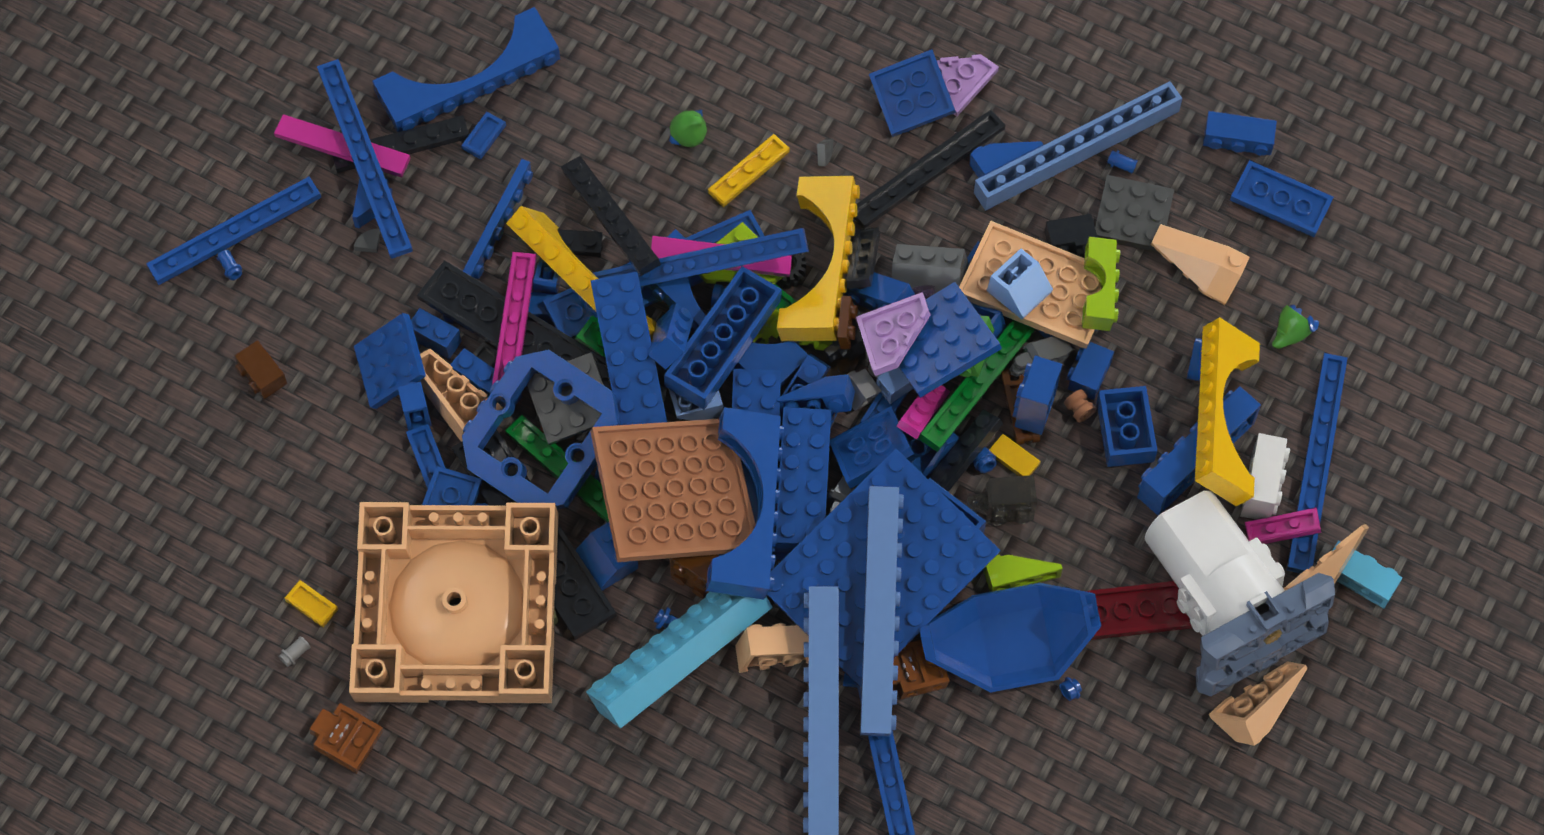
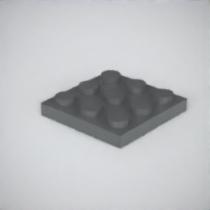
M1107 175L1095 226L1097 237L1117 240V244L1158 252L1150 244L1160 224L1167 226L1174 189Z
M591 352L567 361L604 385ZM540 373L534 374L527 384L549 445L591 430L601 416L599 412L581 400L573 404L562 403L554 395V383ZM565 386L562 389V396L570 395L572 386Z

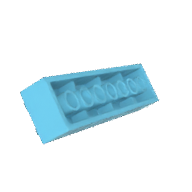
M709 592L698 604L692 605L679 619L673 620L660 634L654 635L641 649L635 650L622 664L613 667L611 672L603 679L594 682L586 693L602 716L619 728H622L773 607L767 597L762 600Z

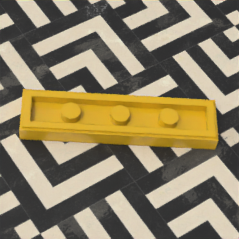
M773 134L708 188V194L724 208L790 152V148Z

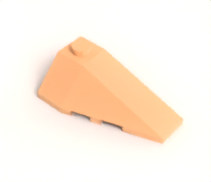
M1287 661L1264 675L1263 682L1243 688L1245 693L1235 699L1232 696L1226 698L1209 713L1210 718L1236 742L1255 746L1272 729L1305 674L1307 666Z

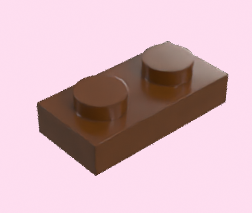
M851 296L841 297L837 334L841 349H850L851 340H855L856 331L855 326H853V319H856L858 316L857 305L853 304Z

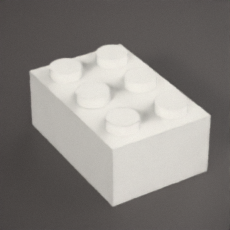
M1258 434L1248 471L1250 475L1255 477L1254 497L1242 504L1241 517L1258 520L1271 517L1272 514L1276 515L1282 498L1281 487L1286 475V470H1284L1290 453V448H1286L1287 439Z

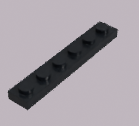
M462 115L370 139L371 143L399 152L413 154L466 140L469 133L464 116ZM332 155L337 173L355 169L353 162Z

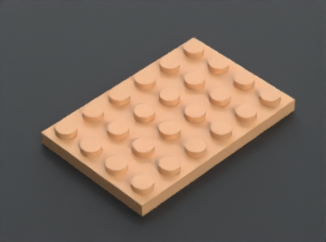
M990 221L959 286L969 302L981 307L1002 311L1003 316L1087 349L1095 329L1082 328V312L1086 297L1099 292L1102 287L1099 279L1093 273L1084 269V258L993 221ZM1021 248L1039 262L1053 288V291L1023 319H1020L987 292L991 275Z

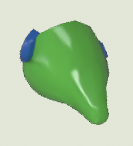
M702 110L683 111L672 119L670 124L671 135L669 138L671 144L695 147L704 141L707 127L703 119Z
M1286 305L1280 313L1277 334L1272 342L1273 348L1280 349L1302 341L1318 329L1319 321L1313 320L1310 315L1308 318L1301 315L1302 309L1296 308L1295 305Z

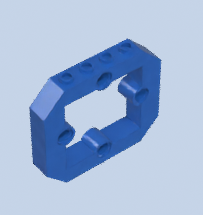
M545 350L517 356L513 361L510 360L503 371L505 374L500 381L494 382L488 399L483 400L476 410L478 413L473 421L469 420L465 425L462 440L469 471L517 503H555L558 510L569 507L597 465L591 432L588 433L582 444L574 443L567 448L565 458L568 465L548 494L525 479L527 475L526 466L518 459L508 457L499 462L483 451L503 419L513 414L515 401L534 373L537 371L554 383V395L562 403L573 404L581 400L599 412L601 416L593 427L621 425L616 395L610 389L552 351ZM565 386H572L571 394L562 396V389ZM506 400L505 408L497 410V402ZM578 451H583L584 459L580 462H574V455ZM512 465H517V474L509 476L508 469Z

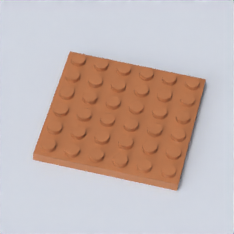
M719 419L592 427L590 432L617 562L726 554L743 543L755 528V520L741 460L732 449L718 440Z

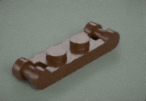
M1006 367L1000 374V379L1004 388L1015 443L1023 445L1027 441H1032V443L1040 442L1039 434L1030 431L1022 433V429L1015 427L1016 418L1012 416L1015 409L1017 391L1020 383L1023 382L1024 376L1021 374L1017 377L1018 380L1011 381L1010 378L1015 377L1010 374V369Z

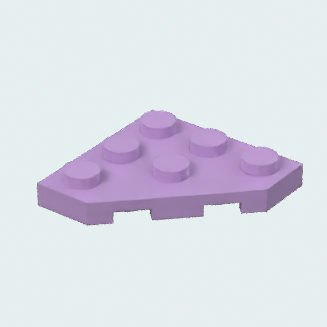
M981 54L972 55L971 58L959 59L956 56L937 60L956 113L953 115L957 117L998 72L999 66Z
M923 292L856 317L875 376L899 367L931 316Z

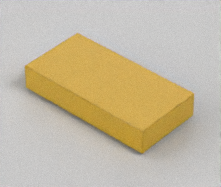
M1004 434L989 449L996 456L997 461L1025 481L1041 463L1039 459Z
M301 580L297 582L285 597L286 602L321 627H324L338 611V606Z

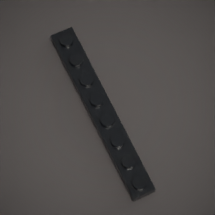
M989 110L857 203V217L853 218L865 229L970 155L974 149L984 145L1005 130L1006 125L992 110Z
M579 156L561 166L564 175L639 275L643 276L660 266L659 258L582 157Z

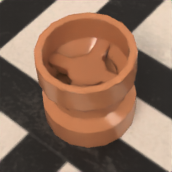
M1082 389L1072 393L1064 401L1067 409L1073 410V416L1079 423L1091 417L1097 410L1095 405L1087 400V395Z

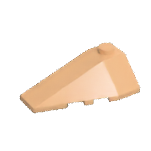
M1160 224L1150 244L1167 261L1174 263L1183 272L1182 275L1184 277L1190 278L1199 287L1198 290L1223 305L1229 299L1250 258L1229 246Z
M1366 524L1361 525L1341 541L1334 551L1331 550L1322 556L1315 567L1312 566L1306 569L1284 587V590L1292 588L1317 573L1332 576L1335 584L1369 527Z

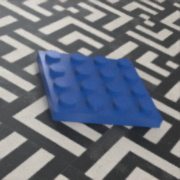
M956 282L925 299L931 316L899 365L900 370L920 398L1002 349L999 341Z

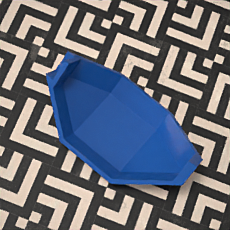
M1035 583L972 595L934 618L926 626L920 627V634L927 661L989 692H996L1059 680L1102 625L1095 593Z

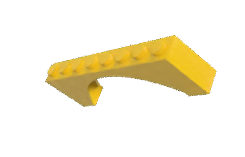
M854 176L799 177L797 198L800 208L807 209L815 214L830 229L834 236V252L831 263L818 284L794 304L787 308L779 309L777 330L781 341H837L841 297L843 293L847 292L845 275L848 274L850 265L848 255L852 254V242L850 239L855 234L853 217H857V204L855 202L860 197V187L855 184Z
M520 206L506 224L596 311L591 280L599 278L568 248L559 235V227L546 214ZM646 316L652 341L657 322Z
M1219 317L1204 326L1202 331L1195 481L1233 505L1238 506L1254 497L1255 477L1250 475L1232 443L1224 416L1223 393L1226 380L1232 370L1239 369L1244 371L1259 362L1260 343Z

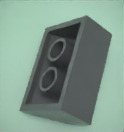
M897 244L892 262V278L909 283L915 295L923 292L925 299L954 282L960 286L969 267L965 249Z

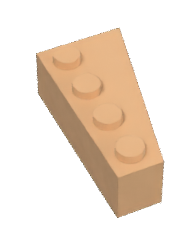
M428 349L420 354L426 377L418 382H421L423 392L462 442L465 425L469 420L473 421L478 413L476 410L483 400H487L488 395L469 383V379L464 375L461 376L454 371L453 367L433 350ZM496 404L497 410L503 409L500 404Z
M784 623L774 624L771 627H762L760 624L749 626L735 645L739 673L748 672V667L759 666L760 670H766L777 663H783L785 667L801 663L802 660H806V663L809 664V657H804V642H809V636L797 624L795 626H786Z

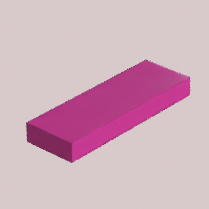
M1317 508L1245 522L1248 540L1251 541L1257 537L1262 544L1322 533Z

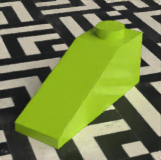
M998 554L983 569L989 590L993 592L1060 578L1063 568L1058 563L1013 555L1001 556Z

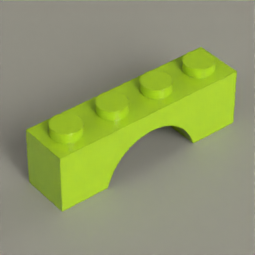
M1097 237L1088 238L1085 247L1084 269L1090 271L1099 279L1102 289L1086 297L1082 312V328L1110 331L1113 322L1117 323L1118 309L1115 308V303L1118 302L1119 289L1115 288V283H1118L1120 270L1116 269V263H1119L1120 250L1116 249L1117 240Z

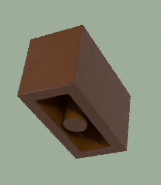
M258 340L234 355L237 362L235 365L236 370L241 377L246 376L249 379L248 385L255 394L260 393L263 399L288 384L285 374Z

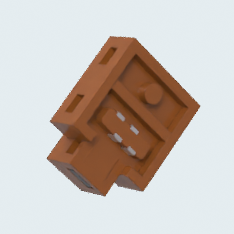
M922 640L910 642L894 658L893 665L898 666V680H893V690L898 691L900 700L944 689L950 681L945 669L925 659Z
M341 703L333 714L322 709L310 728V734L317 738L314 743V749L356 774L383 733V727Z

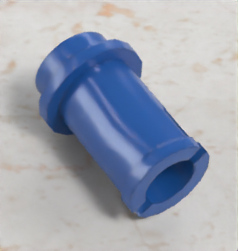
M1112 150L1107 161L1108 164H1111L1110 167L1116 166L1132 174L1138 160L1120 154L1119 150L1117 152Z
M224 250L217 255V259L224 268V275L227 278L236 280L242 275V267L236 263L230 250Z

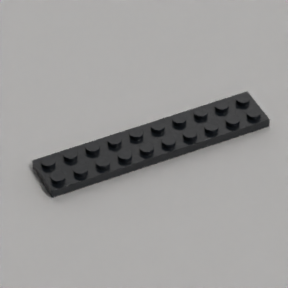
M444 260L417 294L418 300L498 348L506 297ZM528 311L522 355L550 350L564 360L570 361L591 352L604 386L612 391L606 358Z
M496 429L483 451L499 462H502L505 458L514 457V455ZM463 441L453 446L452 450L467 474L480 478L467 468ZM512 465L508 469L509 476H514L518 472L517 465ZM482 479L479 492L488 506H506V503H517ZM558 524L554 609L574 640H577L616 617L617 614Z

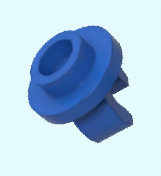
M667 607L665 610L660 609L654 618V622L657 623L656 629L659 630L662 626L667 628L673 620L678 619L669 615L670 608Z

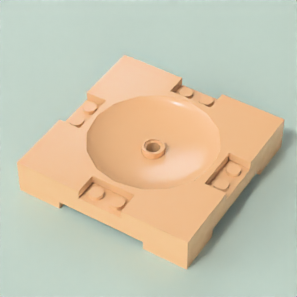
M360 502L354 643L351 650L349 693L355 702L429 703V700H475L478 703H552L554 600L558 541V511L555 503H506V506L410 505L409 502ZM452 599H461V602L458 605H449Z

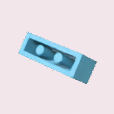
M1355 550L1337 582L1385 609L1403 577L1399 576L1394 569L1385 568L1378 564L1373 557L1363 555Z

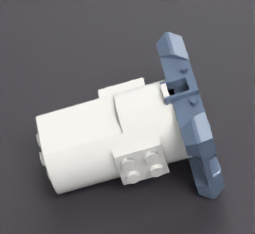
M1202 491L1161 513L1149 526L1145 534V541L1178 586L1177 605L1180 611L1189 616L1193 629L1202 635L1200 641L1201 664L1196 668V687L1199 693L1213 696L1257 671L1261 672L1274 665L1280 658L1327 633L1329 624L1328 611L1333 606L1335 597L1334 579L1332 576L1317 573L1285 591L1282 587L1285 576L1282 565L1273 560L1268 546L1264 543L1262 544L1257 537L1251 541L1246 538L1213 492Z

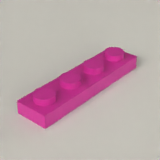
M941 385L921 398L918 396L896 427L917 439L951 391L946 389L944 385Z

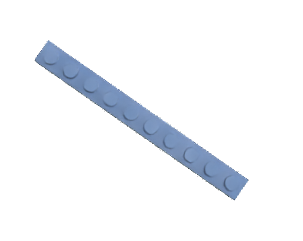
M1169 81L976 179L974 194L986 211L1178 113L1182 97Z
M869 486L860 735L890 736L891 730H896V715H892V705H897V690H893V680H898V666H894L893 662L894 656H898L899 641H894V631H899L900 616H895V606L900 607V592H896V582H901V567H897V558L902 556V543H897L898 533H902L903 519L898 518V509H903L904 495L899 494V487Z
M809 586V593H804V608H809V618H804V633H809V642H804V657H809V667H804V682H809V692H804V707H809V717H804V732H808V742L803 743V757H808V767H803V782H808V792H803V807H808V817H803V833H808V835H839V587Z

